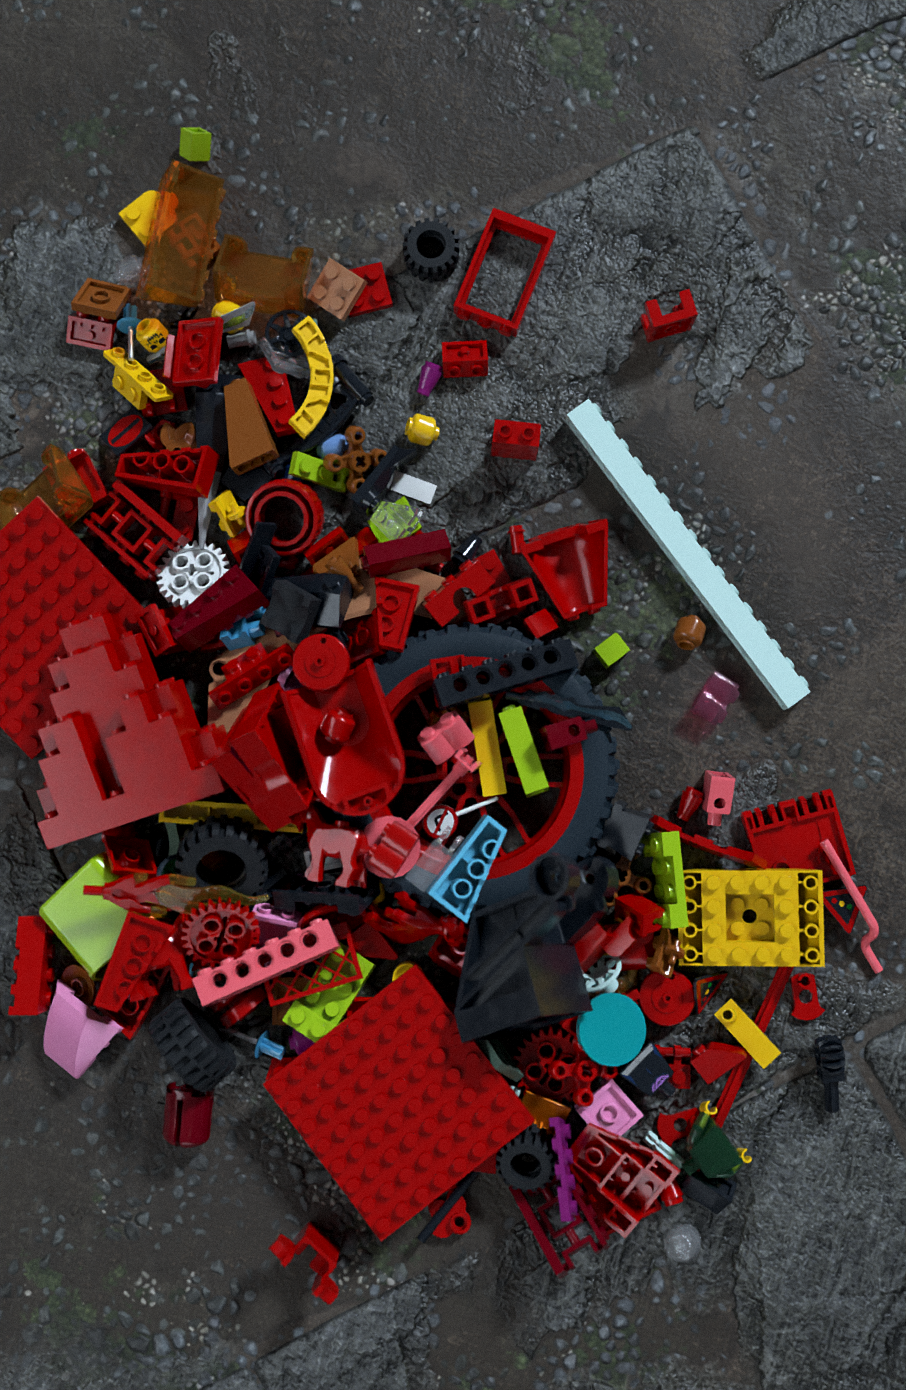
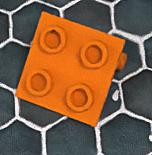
M526 1091L522 1099L523 1104L535 1118L533 1124H537L539 1129L542 1127L547 1129L546 1134H556L555 1126L550 1127L549 1118L560 1117L566 1120L571 1110L568 1106Z

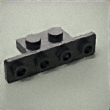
M257 521L239 568L266 597L272 585L275 572L279 567L281 557L270 546L277 525L271 522Z

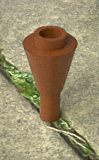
M341 555L338 558L333 556L325 565L327 568L325 573L347 575L352 588L358 593L364 588V585L354 577V574Z

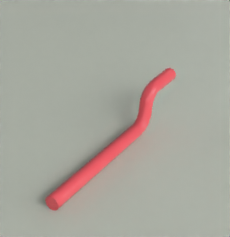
M826 839L820 842V845L869 926V932L861 939V949L874 973L877 974L883 968L872 951L870 943L879 934L878 923L830 841Z

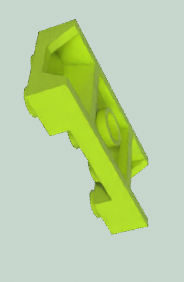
M679 831L655 832L649 836L645 835L642 842L645 844L643 850L644 857H653L652 872L655 875L656 882L654 894L658 901L655 904L665 909L663 917L656 918L653 921V925L659 923L662 925V928L669 929L689 927Z
M339 942L341 948L335 950V952L345 956L349 947ZM350 952V954H349V956H348V959H350L351 961H353L352 956H351V952ZM331 953L325 966L337 971L343 959ZM356 953L363 979L295 1000L282 1021L313 1042H316L340 1023L376 965ZM348 961L344 963L339 973L347 978L357 975L355 966ZM318 966V968L316 969L315 973H314L313 976L311 977L312 979L314 978V976H315V974H316V972L318 971V969H319L320 966ZM323 968L316 981L323 985L329 984L335 974ZM337 976L335 981L342 980L343 978ZM309 980L303 991H307L312 981ZM315 983L312 989L319 987V985Z

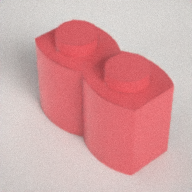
M454 710L442 715L437 724L424 728L417 737V740L433 762L438 765L449 759L455 751L467 746L475 736L457 711Z

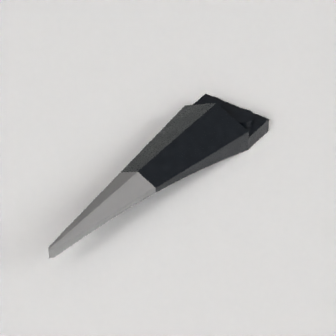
M218 374L217 384H210L207 389L198 386L196 388L197 448L209 445L220 455L208 499L198 497L199 548L201 550L204 549L212 516L208 503L217 495L228 452L224 387L235 379L244 378L242 375Z

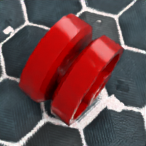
M247 969L245 972H243L240 975V977H246L249 973V970ZM257 986L249 993L243 991L209 1007L215 1013L228 1005L230 1009L220 1017L221 1023L228 1029L238 1020L242 1021L258 1007L257 1004L267 997V993L262 986Z

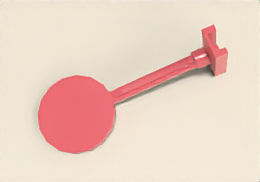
M461 748L454 755L458 761L452 767L453 770L407 821L401 817L385 816L375 819L365 827L363 832L367 836L368 845L371 848L375 843L379 845L383 839L380 835L387 823L392 825L394 821L399 822L418 835L414 827L460 776L463 777L468 771H476L483 763L476 761L472 764L474 759L467 754L464 757L468 750ZM420 840L417 841L394 878L403 876L415 866L420 856ZM366 853L364 856L366 868L378 877L390 878L368 864L370 857Z

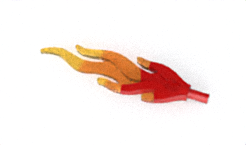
M133 873L115 881L104 883V886L84 885L83 895L103 896L104 900H108L131 912L166 915L167 909L165 907L177 912L191 914L192 907L199 910V901L208 900L209 898L218 899V897H221L222 900L231 898V902L236 903L240 900L242 905H257L269 899V895L246 896L221 885L199 888L183 887L180 885H196L197 879L177 874L160 875L147 880V873Z

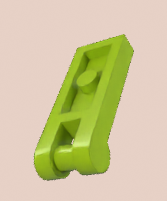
M295 451L292 454L289 475L337 492H346L345 481L346 477H349L347 468H342L339 472H330L324 468L323 460L299 451ZM334 474L337 475L336 482L333 481Z

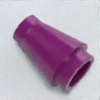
M426 361L424 366H421L417 393L426 397L430 396L431 391L442 376L441 366Z

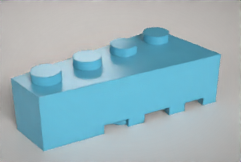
M483 815L425 892L467 923L507 830L489 815Z

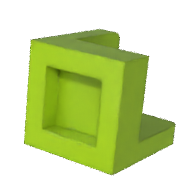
M181 127L179 155L189 161H209L212 133L201 127Z
M614 633L595 647L592 652L607 669L627 654L630 649L618 633Z

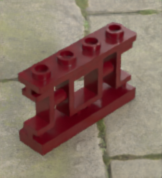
M556 1173L551 1183H547L545 1188L541 1189L538 1187V1190L532 1192L531 1189L527 1190L532 1199L543 1193L547 1200V1203L537 1208L542 1217L540 1219L536 1216L522 1189L518 1188L515 1190L512 1189V1186L508 1187L559 1279H562L568 1275L570 1270L576 1268L570 1257L586 1246L591 1245L597 1255L602 1250L610 1248L607 1243L610 1237L603 1225L601 1227L597 1226L594 1219L598 1216L591 1204L585 1205L582 1199L585 1194L578 1182L575 1183V1190H572L574 1195L572 1199L576 1200L578 1214L575 1216L576 1220L558 1231H555L546 1214L559 1205L558 1196L555 1197L550 1188L560 1182V1180H557ZM584 1213L599 1242L596 1243L591 1234L582 1240L578 1238L574 1230L585 1224L580 1214ZM548 1234H551L556 1242L567 1236L571 1243V1247L561 1252L566 1261L564 1264L547 1236Z

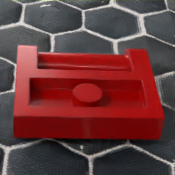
M161 491L160 498L162 499L159 513L167 519L170 501H177L172 525L189 538V542L193 543L198 523V497ZM157 525L154 527L159 531L156 534L157 537L172 539Z

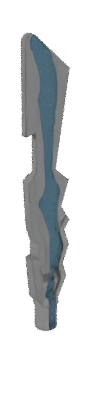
M250 302L220 316L224 320L223 333L250 325L256 306L255 302ZM165 346L158 352L146 357L150 365L164 360Z

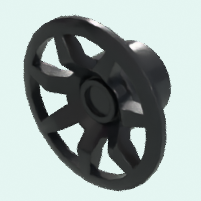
M287 309L277 312L269 319L265 328V338L268 346L276 354L283 357H297L305 353L298 339L292 333V328L307 317L304 313ZM287 314H295L300 317L292 325ZM283 315L284 327L273 324L278 317ZM270 328L279 333V336L272 340L269 337ZM280 342L284 351L277 349L273 344Z

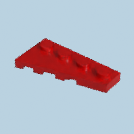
M276 354L239 363V370L251 384L257 401L277 437L297 433L288 423L289 419L296 413L283 357Z
M128 911L94 1005L118 1012L175 926Z

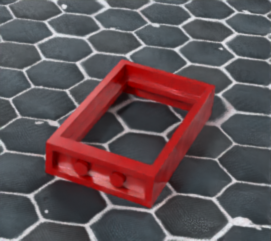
M493 208L455 300L454 314L465 321L473 320L483 328H494L504 336L510 337L512 335L516 337L555 241L556 231ZM496 228L541 245L512 321L466 304Z

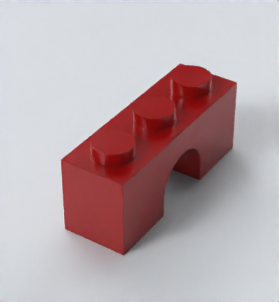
M466 560L460 565V571L456 575L450 574L441 582L443 586L437 591L431 590L423 597L425 601L421 605L439 626L443 627L460 613L453 603L454 593L458 589L466 587L474 596L478 597L495 583V580L478 560Z
M523 577L483 592L478 597L473 596L462 600L461 604L467 621L475 625L496 617L495 614L511 608H519L539 599L532 579Z

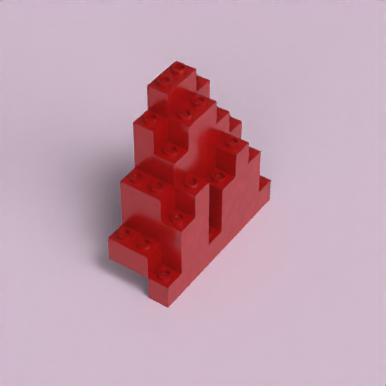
M101 611L88 615V620L81 623L79 619L66 623L67 628L59 630L67 654L55 657L56 662L48 665L57 691L50 694L49 697L57 717L44 722L45 727L38 729L46 751V758L38 762L46 782L43 783V788L37 790L45 813V819L37 824L47 850L223 792L230 787L209 763L227 735L224 724L216 727L215 723L200 727L183 678L175 681L174 677L159 682L142 633L134 635L132 631L118 635L111 614L102 615Z

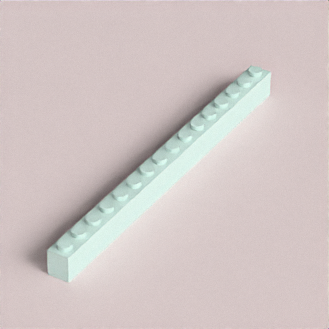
M587 399L566 415L565 422L783 710L790 708L810 693L808 682L804 677L797 675L794 671L795 666L788 657L785 658L780 652L781 647L777 641L769 638L766 634L767 629L760 620L757 621L752 615L753 610L749 604L741 601L738 597L739 592L733 584L729 585L725 580L724 571L718 565L715 566L710 560L711 555L705 547H700L697 543L698 538L691 529L688 530L685 527L680 513L672 510L669 506L670 501L664 493L660 494L655 487V480L650 475L644 473L641 469L643 466L637 457H632L628 451L627 443L622 438L619 440L614 433V426L610 421H605L601 416L602 411L596 403L592 404Z

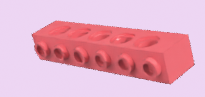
M323 918L315 919L309 923L310 927L303 930L300 927L287 932L288 936L279 940L276 937L264 943L265 947L256 950V947L250 948L242 952V957L235 960L233 957L227 958L220 962L221 966L213 970L211 967L197 972L198 976L192 978L202 1006H212L340 949L341 947L331 922L328 919L323 920ZM309 935H315L317 938L316 944L311 948L306 947V938ZM293 945V955L288 958L284 957V947ZM269 954L272 962L268 967L263 968L261 959L264 955ZM247 964L249 973L246 977L241 978L238 973L239 968ZM224 974L227 978L226 984L219 988L216 984V979L219 975Z

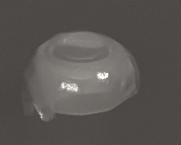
M691 1224L674 1225L665 1235L664 1247L667 1255L674 1261L689 1262L696 1258L700 1252L702 1240L699 1231Z

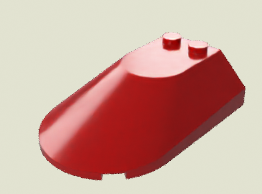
M371 658L366 659L364 663L350 670L345 681L333 690L318 692L302 687L280 692L310 783L316 795L326 806L345 815L362 816L379 811L394 799L404 780L406 769L405 756ZM341 707L354 715L353 719L356 722V726L346 742L332 744L324 739L325 734L322 733L320 725L328 710Z

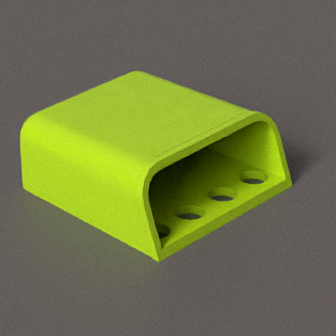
M107 851L93 856L39 908L40 916L85 969L90 978L101 982L107 970L104 965L111 959L128 910L108 900H104L103 896L83 895L84 885L104 886V883L123 877L112 874ZM160 900L159 904L148 902L151 903V913H138L156 920H164L165 923L171 925L176 920V916L171 912H166V907Z

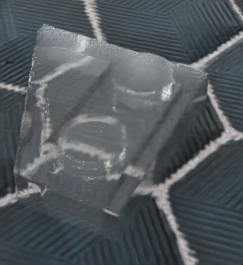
M262 337L259 346L273 371L279 374H290L300 379H310L307 358L301 355L290 357L285 353L274 351L269 341Z
M382 501L370 520L389 540L409 537L426 511L416 507Z

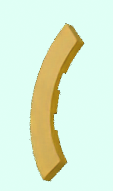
M309 315L292 328V333L298 339L306 354L310 370L308 394L300 409L288 422L303 439L313 432L324 416L330 402L334 381L331 353H329L322 332Z

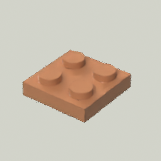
M329 258L307 298L345 322L368 282Z

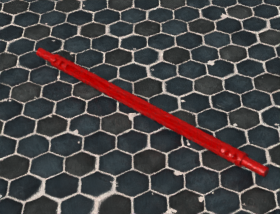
M778 967L754 1020V1023L763 1033L767 1029L794 967ZM748 1051L746 1059L732 1068L715 1106L718 1111L716 1114L711 1115L709 1122L713 1119L720 1129L726 1120L753 1060ZM694 1154L695 1159H694V1161H693V1163H692L690 1169L692 1168V1166H693L694 1163L696 1162V1163L699 1165V1168H698V1171H697V1172H699L700 1169H701V1167H702V1164H701V1162L699 1161V1159L696 1157V1155Z

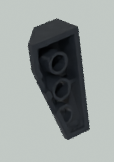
M320 573L273 578L272 585L266 596L269 602L272 598V587L275 580H288L322 600L313 622L314 626L340 630L354 594L347 575Z

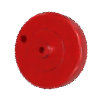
M314 634L305 638L298 644L293 654L292 668L296 678L302 685L313 691L326 692L337 688L345 681L350 671L351 661L347 648L336 637L328 634Z
M673 969L670 978H665L659 972L652 971L643 978L638 988L641 998L638 999V1004L642 1013L657 1025H677L683 1022L693 1010L695 1004L693 986L689 979L679 971Z

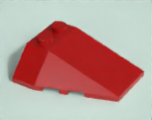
M590 1122L569 1148L572 1149L573 1164H569L571 1172L577 1181L584 1185L590 1194L588 1197L592 1203L595 1202L603 1213L602 1217L605 1222L624 1238L639 1223L645 1211L663 1189H666L681 1171L662 1154Z

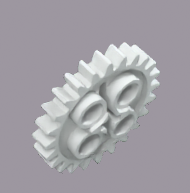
M194 540L192 546L187 544L182 549L179 547L180 550L177 553L168 551L170 558H162L165 565H158L162 572L156 575L159 580L157 585L168 603L172 602L174 607L181 605L184 610L231 569L226 554H223L221 548L216 549L213 543L207 546L205 541L204 549L201 550L197 541Z

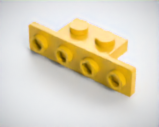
M114 347L113 349L103 351V356L115 366L112 386L138 410L146 408L148 397L154 402L173 399L174 393L153 376L152 373L137 360H128V352L125 349Z

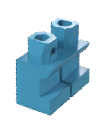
M262 606L253 611L254 615L248 619L243 617L233 623L234 627L228 631H220L219 638L229 651L255 645L256 637L265 635L266 628L257 619L262 618V615L267 610L266 608L264 609Z

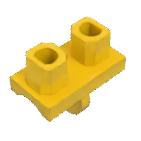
M225 490L208 503L211 512L217 513L220 518L219 526L221 530L227 531L229 537H235L240 530L246 527L244 517L246 508L245 506H238L230 490Z

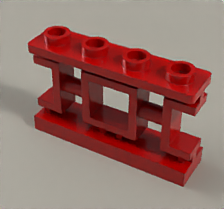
M117 479L112 485L115 489L113 492L110 491L108 493L115 500L113 505L102 518L92 512L91 518L89 520L85 518L83 522L89 527L87 531L97 539L100 536L104 540L103 545L113 553L117 551L120 554L119 560L128 567L130 565L136 568L134 572L144 581L148 578L155 582L157 580L155 576L157 573L160 574L162 570L154 563L168 547L177 553L180 550L179 547L181 545L185 547L190 539L130 487ZM123 495L141 512L138 514L133 509H130L125 517L122 516L120 512L127 503L120 497ZM137 519L147 530L133 546L123 537V534ZM113 520L117 522L118 525L111 534L118 540L114 541L97 525L101 524L107 528ZM155 523L173 539L172 542L163 537L157 545L151 540L159 531L152 525ZM145 548L149 550V555L143 561L149 569L147 570L129 552L131 551L139 556Z

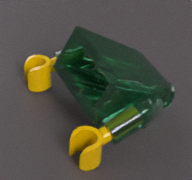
M710 1100L704 1101L699 1106L700 1113L696 1117L687 1137L686 1147L691 1157L682 1162L681 1165L689 1176L701 1169L707 1178L733 1177L743 1166V1163H750L752 1158L751 1156H744L747 1148L736 1149L713 1117L710 1119L709 1115L716 1114L718 1109L717 1107H712L709 1111L708 1104Z

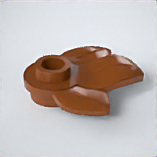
M167 422L162 426L160 441L166 447L165 450H181V448L186 447L191 449L197 448L195 440L196 430L192 422L184 423L177 429Z

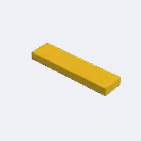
M485 700L468 703L472 732L475 736L477 761L483 763L478 768L483 797L507 794L492 701Z

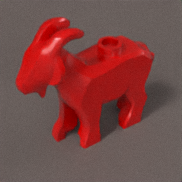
M313 794L308 809L298 812L292 824L297 826L298 832H302L305 823L307 826L308 846L312 859L304 877H307V880L323 881L324 865L328 856L341 859L343 866L342 874L336 879L335 885L367 888V869L364 863V856L370 851L371 846L368 845L366 834L358 827L349 826V821L335 820V824L327 822L315 805L316 801L321 802L316 794Z
M405 891L395 893L394 895L398 899V904L404 908L403 910L390 907L381 909L376 907L373 902L365 909L366 915L363 921L374 930L386 934L396 943L408 944L418 940L422 941L426 937L435 934L443 935L445 941L451 947H457L462 943L465 927L459 918L454 914L439 918L427 907L421 906L412 900Z
M174 903L166 908V912L172 910L180 911L173 924L175 927L129 994V1003L158 995L156 988L150 985L149 974L151 970L167 966L171 973L174 991L195 987L192 980L193 977L190 976L186 965L187 948L182 947L181 939L182 922H185L186 914L191 915V907L188 905Z

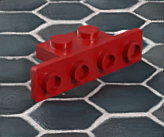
M341 526L335 528L303 552L312 567L301 575L313 574V565L349 539ZM368 527L354 535L358 541L359 556L364 553L363 546L378 542V539Z
M261 642L250 647L246 652L228 661L227 664L221 667L227 681L209 691V697L217 708L222 710L291 666L294 654L293 649L289 643H285L268 654Z

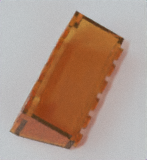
M172 159L162 175L158 186L136 290V298L188 307H197L198 304L203 303L205 291L202 290L203 284H206L209 277V270H206L207 264L211 262L214 252L211 249V245L215 242L218 233L215 225L219 222L222 213L219 205L223 202L226 190L223 189L224 179Z

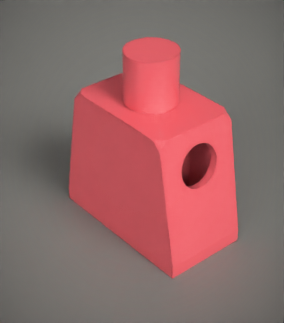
M705 770L702 808L708 812V825L721 826L722 814H730L735 778L727 772ZM717 798H720L719 802L714 804V801Z

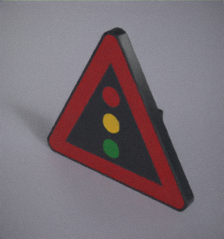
M856 886L864 899L867 886ZM840 888L823 891V906L845 933H852L859 909L848 890Z
M724 970L694 978L692 986L694 987L696 1014L699 1015L727 977L728 972Z

